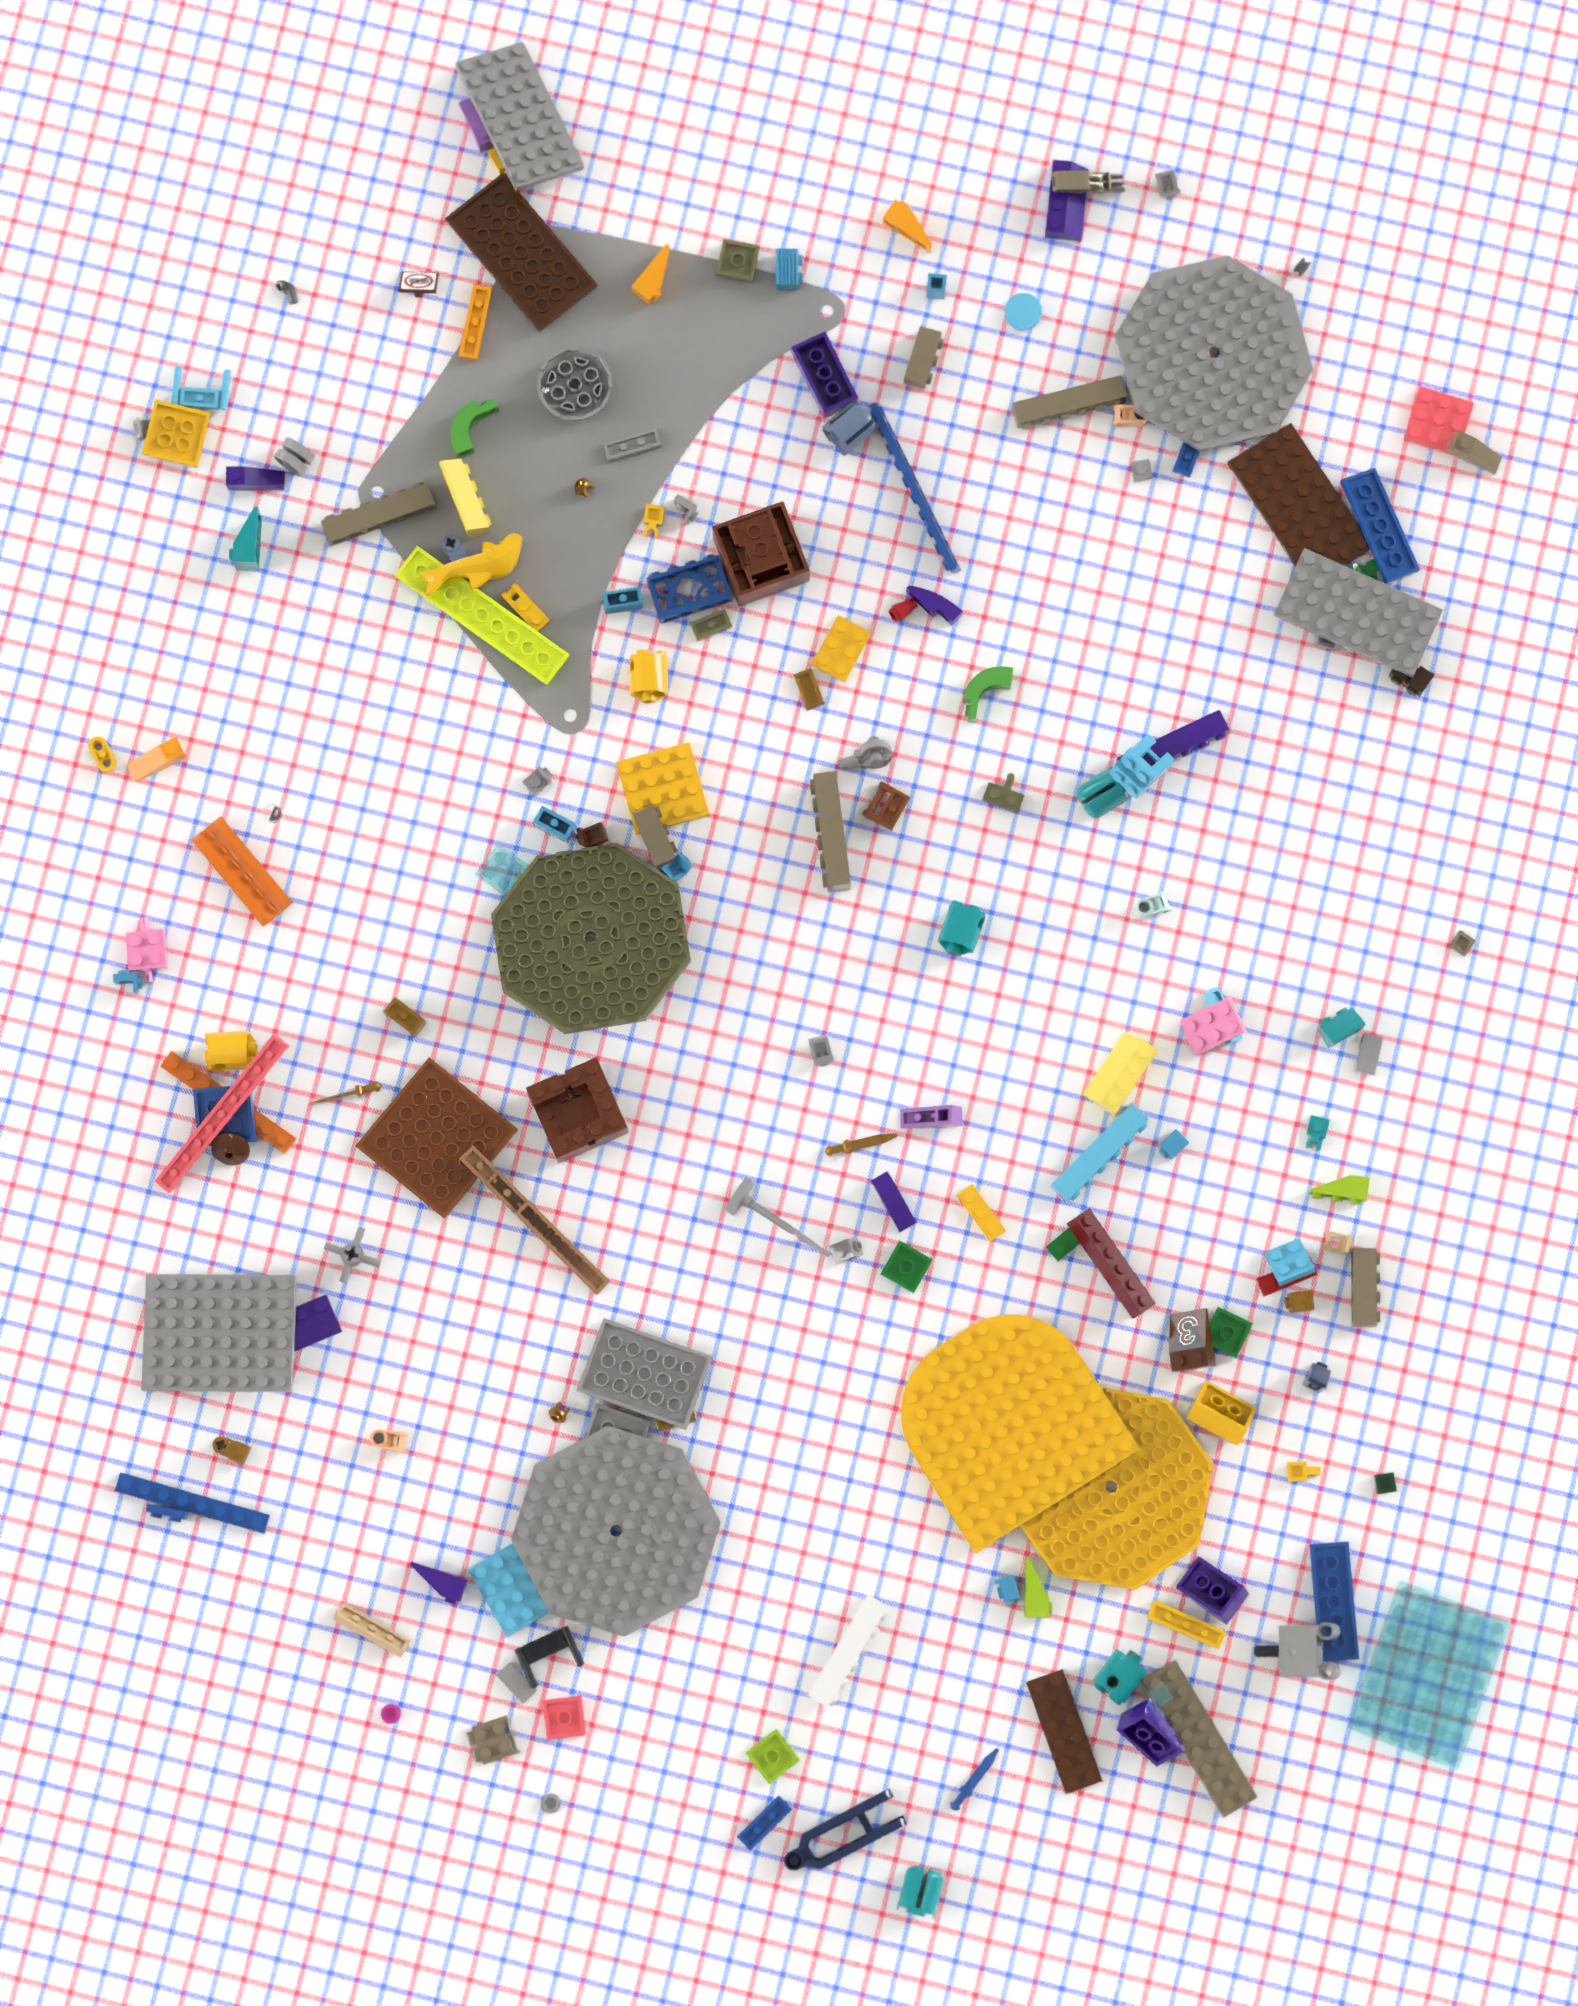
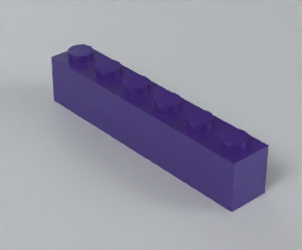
M1219 709L1155 739L1156 743L1150 748L1159 758H1162L1167 752L1174 759L1181 755L1184 758L1192 754V750L1198 747L1203 749L1209 746V742L1215 739L1220 741L1226 738V734H1228L1230 729ZM1147 754L1142 757L1151 767L1156 763ZM1123 755L1117 757L1116 763L1121 759Z

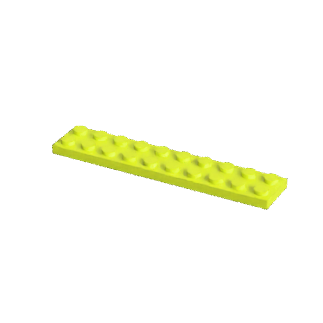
M416 546L397 571L395 577L548 686L570 657V654L479 589H472L471 584L463 578H450L443 582L435 593L426 596L425 591L428 582L420 577V573L441 567L444 564L419 546Z

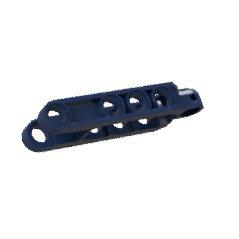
M890 1788L802 1833L799 1846L788 1852L784 1858L787 1869L796 1871L808 1865L821 1870L908 1824L904 1815H901L873 1830L865 1812L893 1798L894 1795ZM858 1816L866 1832L865 1835L821 1858L813 1856L809 1848V1843L812 1839Z

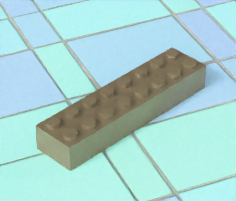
M1172 1661L1142 1679L1141 1682L1154 1704L1163 1711L1184 1746L1185 1756L1220 1815L1225 1818L1258 1798L1177 1661Z

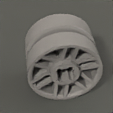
M286 437L281 445L283 449H278L273 457L284 468L302 477L307 470L305 464L310 465L315 455L296 440Z

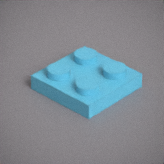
M1300 1238L1264 1252V1257L1279 1286L1315 1272V1267Z

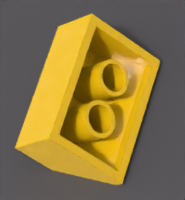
M1206 1380L1186 1418L1238 1446L1257 1408Z

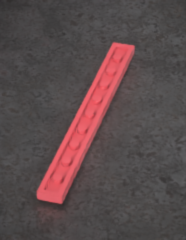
M276 1033L271 1036L157 1177L155 1182L166 1192L171 1193L289 1048L290 1045Z

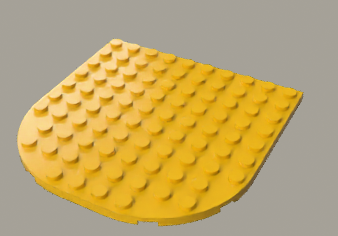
M999 1315L975 1323L938 1346L916 1366L909 1377L902 1397L901 1422L907 1445L975 1554L1140 1450L1073 1344L1053 1326L1029 1316Z

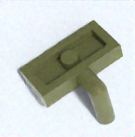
M1009 773L1004 787L991 782L988 783L982 801L1018 814L1025 795L1011 790L1015 776L1013 773Z

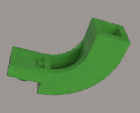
M473 400L462 407L455 416L451 427V441L457 459L474 453V447L470 440L471 427L479 419L499 412L496 400H486L480 406L477 405L476 400Z
M991 667L981 671L970 681L963 697V703H970V705H966L965 710L968 722H976L978 701L983 693L995 688L1010 690L1013 667Z

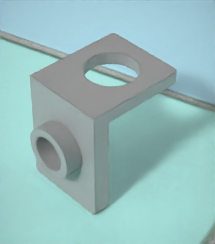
M137 418L133 421L135 440L146 439L150 419L140 420V418Z

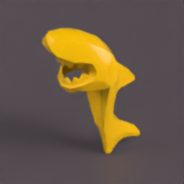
M510 533L498 545L485 541L481 543L482 553L421 572L420 577L428 582L425 595L430 596L435 593L443 582L450 578H468L471 588L476 589L488 580H497L507 576L517 565L523 537L517 533Z

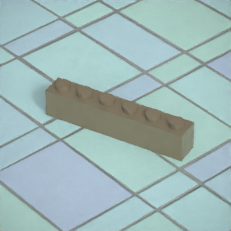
M1122 375L1012 402V411L1017 429L1022 428L1025 430L1032 428L1035 424H1049L1054 419L1065 420L1070 415L1077 414V416L1087 414L1090 410L1101 411L1106 409V406L1124 404L1128 396Z
M418 483L412 489H401L395 492V495L389 497L388 495L381 496L377 499L378 501L372 503L365 502L356 509L348 508L343 510L342 514L336 516L332 514L324 517L321 524L329 546L436 509L428 483Z

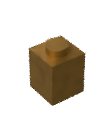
M1312 1290L1289 1292L1287 1297L1284 1298L1285 1308L1289 1309V1313L1313 1311L1315 1309Z

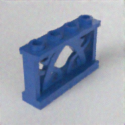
M710 554L697 562L696 560H691L681 567L672 566L662 573L659 571L653 572L646 578L660 624L732 602V595L718 555ZM708 566L714 567L717 571L716 576L710 581L708 578L711 576V571L708 574L704 573V569ZM684 578H689L702 584L696 592V601L691 602L683 594H675ZM719 578L724 589L722 593L714 586V583ZM665 581L667 583V586L661 587V589L669 591L668 594H660L656 591L658 582ZM705 588H707L708 590L704 592H706L708 596L706 598L701 597L700 593ZM658 598L667 599V610H661ZM674 598L683 599L684 604L681 606L677 605L679 600H674Z

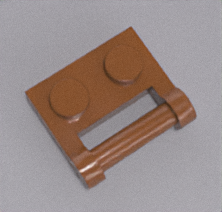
M880 782L878 785L879 789L867 810L864 809L862 815L892 831L909 802L910 796L884 782ZM884 793H890L879 815L874 814Z

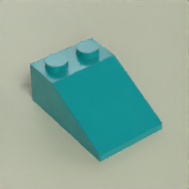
M258 507L253 508L233 542V549L229 550V560H231V564L234 565L237 571H259L262 515Z

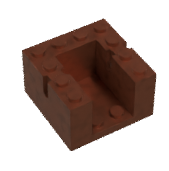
M784 501L712 526L713 540L724 569L726 568L727 577L739 607L810 581V569ZM744 547H745V550H746V552H747V555H748V558H749L750 562H748L747 556H746L745 551H744Z
M597 1057L565 1070L563 1075L558 1076L556 1074L526 1087L558 1164L629 1133ZM580 1094L579 1097H576V1098H574V1099H572V1100L567 1101V1102L564 1103L565 1100L570 1099V1098H572V1097L577 1096V1095Z

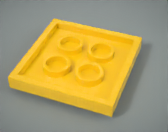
M155 399L142 455L198 468L211 413Z

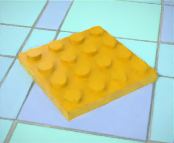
M690 742L616 762L636 835L641 833L632 812L653 803L654 807H659L663 816L659 819L662 825L666 823L667 827L709 816Z

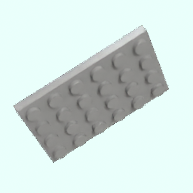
M603 1318L577 1392L687 1430L713 1356Z

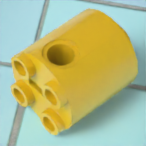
M642 649L637 650V654L630 656V695L639 699L642 703L653 704L668 695V657L665 651L648 653V650Z
M249 1031L205 1034V1044L208 1045V1050H205V1062L208 1064V1071L246 1069L258 1054L257 1042Z

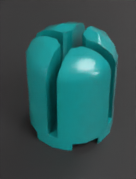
M1112 766L1077 788V798L1084 805L1083 807L1087 814L1092 818H1100L1131 799L1130 795L1126 797V789L1109 774L1113 768Z
M911 1866L906 1870L896 1910H899V1907L907 1908V1913L922 1917L927 1913L933 1915L932 1919H935L944 1878L939 1871L934 1869L928 1870L919 1908H916L925 1867Z

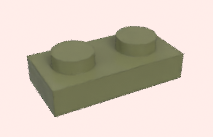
M725 609L690 623L697 642L732 628Z

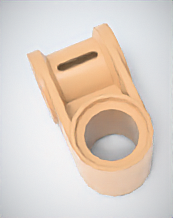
M1123 404L1113 406L1115 411L1113 426L1143 427L1148 422L1145 418L1139 420L1135 417L1136 413L1133 406Z
M375 1430L370 1435V1441L377 1448L405 1453L404 1445L408 1433ZM378 1433L384 1435V1442L381 1444H376L373 1439Z

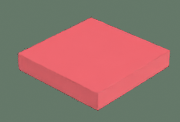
M582 1696L542 1700L547 1740L586 1735Z

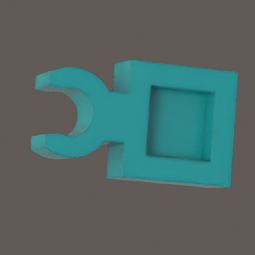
M1314 1115L1310 1116L1306 1134L1311 1135V1138L1306 1142V1148L1310 1147L1311 1142H1315L1317 1144L1316 1151L1320 1150L1321 1142L1319 1139L1326 1138L1330 1119Z

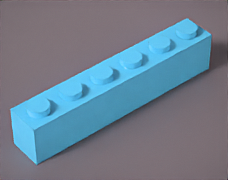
M1132 1103L1050 1187L1066 1202L1070 1199L1074 1201L1081 1194L1079 1190L1083 1186L1087 1188L1094 1181L1092 1177L1097 1172L1101 1174L1108 1167L1106 1163L1110 1159L1114 1161L1121 1154L1119 1150L1124 1145L1128 1147L1135 1140L1132 1136L1137 1131L1141 1134L1148 1127L1146 1122L1149 1119Z

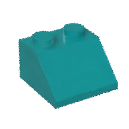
M1345 1007L1336 1012V1017L1332 1019L1326 1017L1319 1022L1321 1025L1317 1027V1030L1328 1048L1361 1031L1366 1025L1353 1008L1347 1010Z

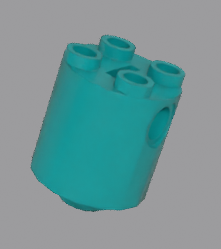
M952 900L938 942L947 953L954 956L974 953L986 918L985 913L980 911L978 906L969 905L967 907L963 906V903Z
M1115 1649L1093 1679V1685L1103 1694L1108 1692L1110 1699L1119 1706L1121 1703L1124 1704L1147 1673L1139 1665L1143 1658L1131 1649L1126 1655L1120 1650ZM1117 1680L1118 1685L1111 1688V1682Z

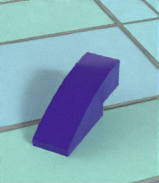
M911 585L906 588V593L932 618L939 613L952 626L963 614V611L954 603L933 591Z
M888 1171L871 1180V1184L899 1232L916 1224L911 1211Z

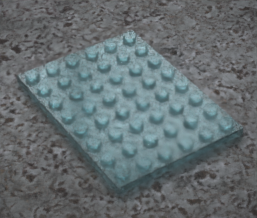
M1400 1580L1346 1728L1458 1771L1511 1622Z

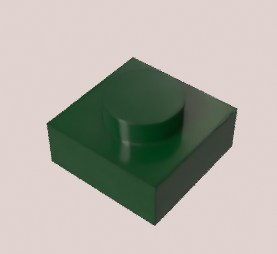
M1394 1472L1374 1475L1377 1495L1397 1491Z

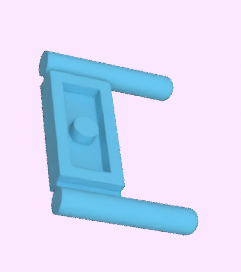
M179 365L175 366L172 404L188 408L227 410L230 370L225 369L223 371L222 390L219 391L216 389L180 387L182 367Z

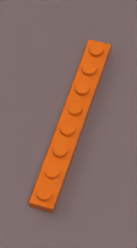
M173 1051L168 1054L160 1066L191 1089L223 1087ZM253 1108L256 1134L286 1154L297 1138Z

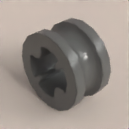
M1303 257L1293 271L1299 272V276H1302L1311 263L1306 262Z

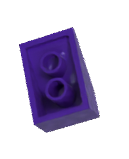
M1199 1556L1176 1585L1179 1591L1226 1625L1249 1595V1592L1243 1585Z
M1149 1698L1121 1713L1116 1730L1156 1767L1185 1751L1184 1746L1163 1711Z

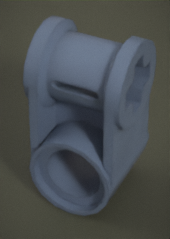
M447 535L442 541L443 551L449 558L450 563L470 556L456 536ZM448 542L454 543V548L448 547Z

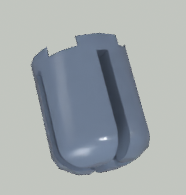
M852 402L823 425L822 428L824 429L822 431L829 441H832L836 447H840L837 451L846 456L875 431L876 424L874 418L864 406L857 402Z

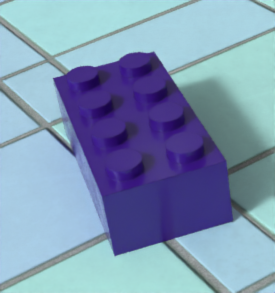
M826 331L791 347V354L824 419L840 412L852 402L858 403V396Z

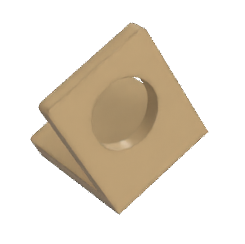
M1327 1231L1323 1250L1347 1255L1349 1251L1352 1252L1354 1246L1353 1234L1346 1236ZM1332 1237H1337L1340 1240L1338 1248L1330 1246L1329 1240Z

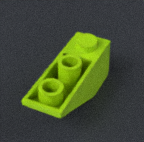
M1349 1175L1311 1188L1307 1194H1311L1312 1198L1323 1199L1325 1196L1331 1197V1201L1342 1202L1345 1199L1350 1200L1351 1204L1362 1205V1202L1365 1203L1367 1201L1370 1178Z

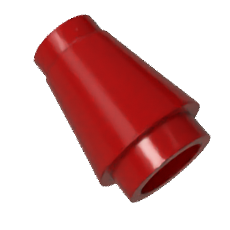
M910 598L892 605L888 612L894 622H902L918 606L916 601Z

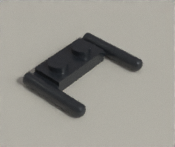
M568 1625L514 1650L531 1688H536L538 1683L530 1668V1664L538 1662L569 1647L577 1666L582 1667L584 1665L583 1658Z

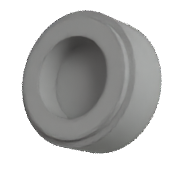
M546 1794L541 1800V1807L547 1813H554L560 1808L561 1801L556 1794Z

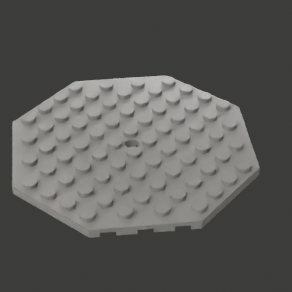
M1229 255L1152 272L1114 336L1120 352L1119 356L1126 374V381L1132 396L1135 413L1198 451L1277 433L1313 371L1293 294ZM1217 349L1219 356L1216 358L1210 356L1209 350Z
M606 1426L534 1464L511 1541L549 1614L625 1637L698 1598L721 1522L682 1448ZM641 1509H647V1514L652 1518L659 1530L660 1539L664 1541L663 1543L657 1545L652 1536L653 1528L643 1520L639 1512ZM614 1525H618L622 1529L621 1535L617 1537L612 1536L610 1532L611 1527Z

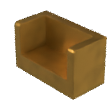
M396 997L393 998L383 1011L387 1017L398 1023L414 1038L427 1024L425 1019Z

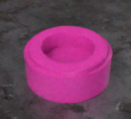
M388 1704L381 1710V1718L388 1724L396 1723L401 1717L399 1707L394 1704Z

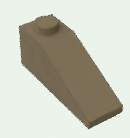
M1462 431L1451 434L1445 452L1492 474H1496L1502 456L1477 438Z

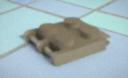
M509 1715L472 1726V1731L466 1733L470 1746L477 1744L478 1747L471 1750L475 1763L482 1761L484 1765L521 1752L520 1748H517L514 1739L515 1732H512L508 1720L510 1719ZM504 1720H505V1723H506V1726H507L508 1734L506 1733V1730H505V1727H504V1723H503ZM509 1737H510L511 1742H512V1746H513V1749H514L513 1751H512L511 1746H510V1743H509V1739H508Z

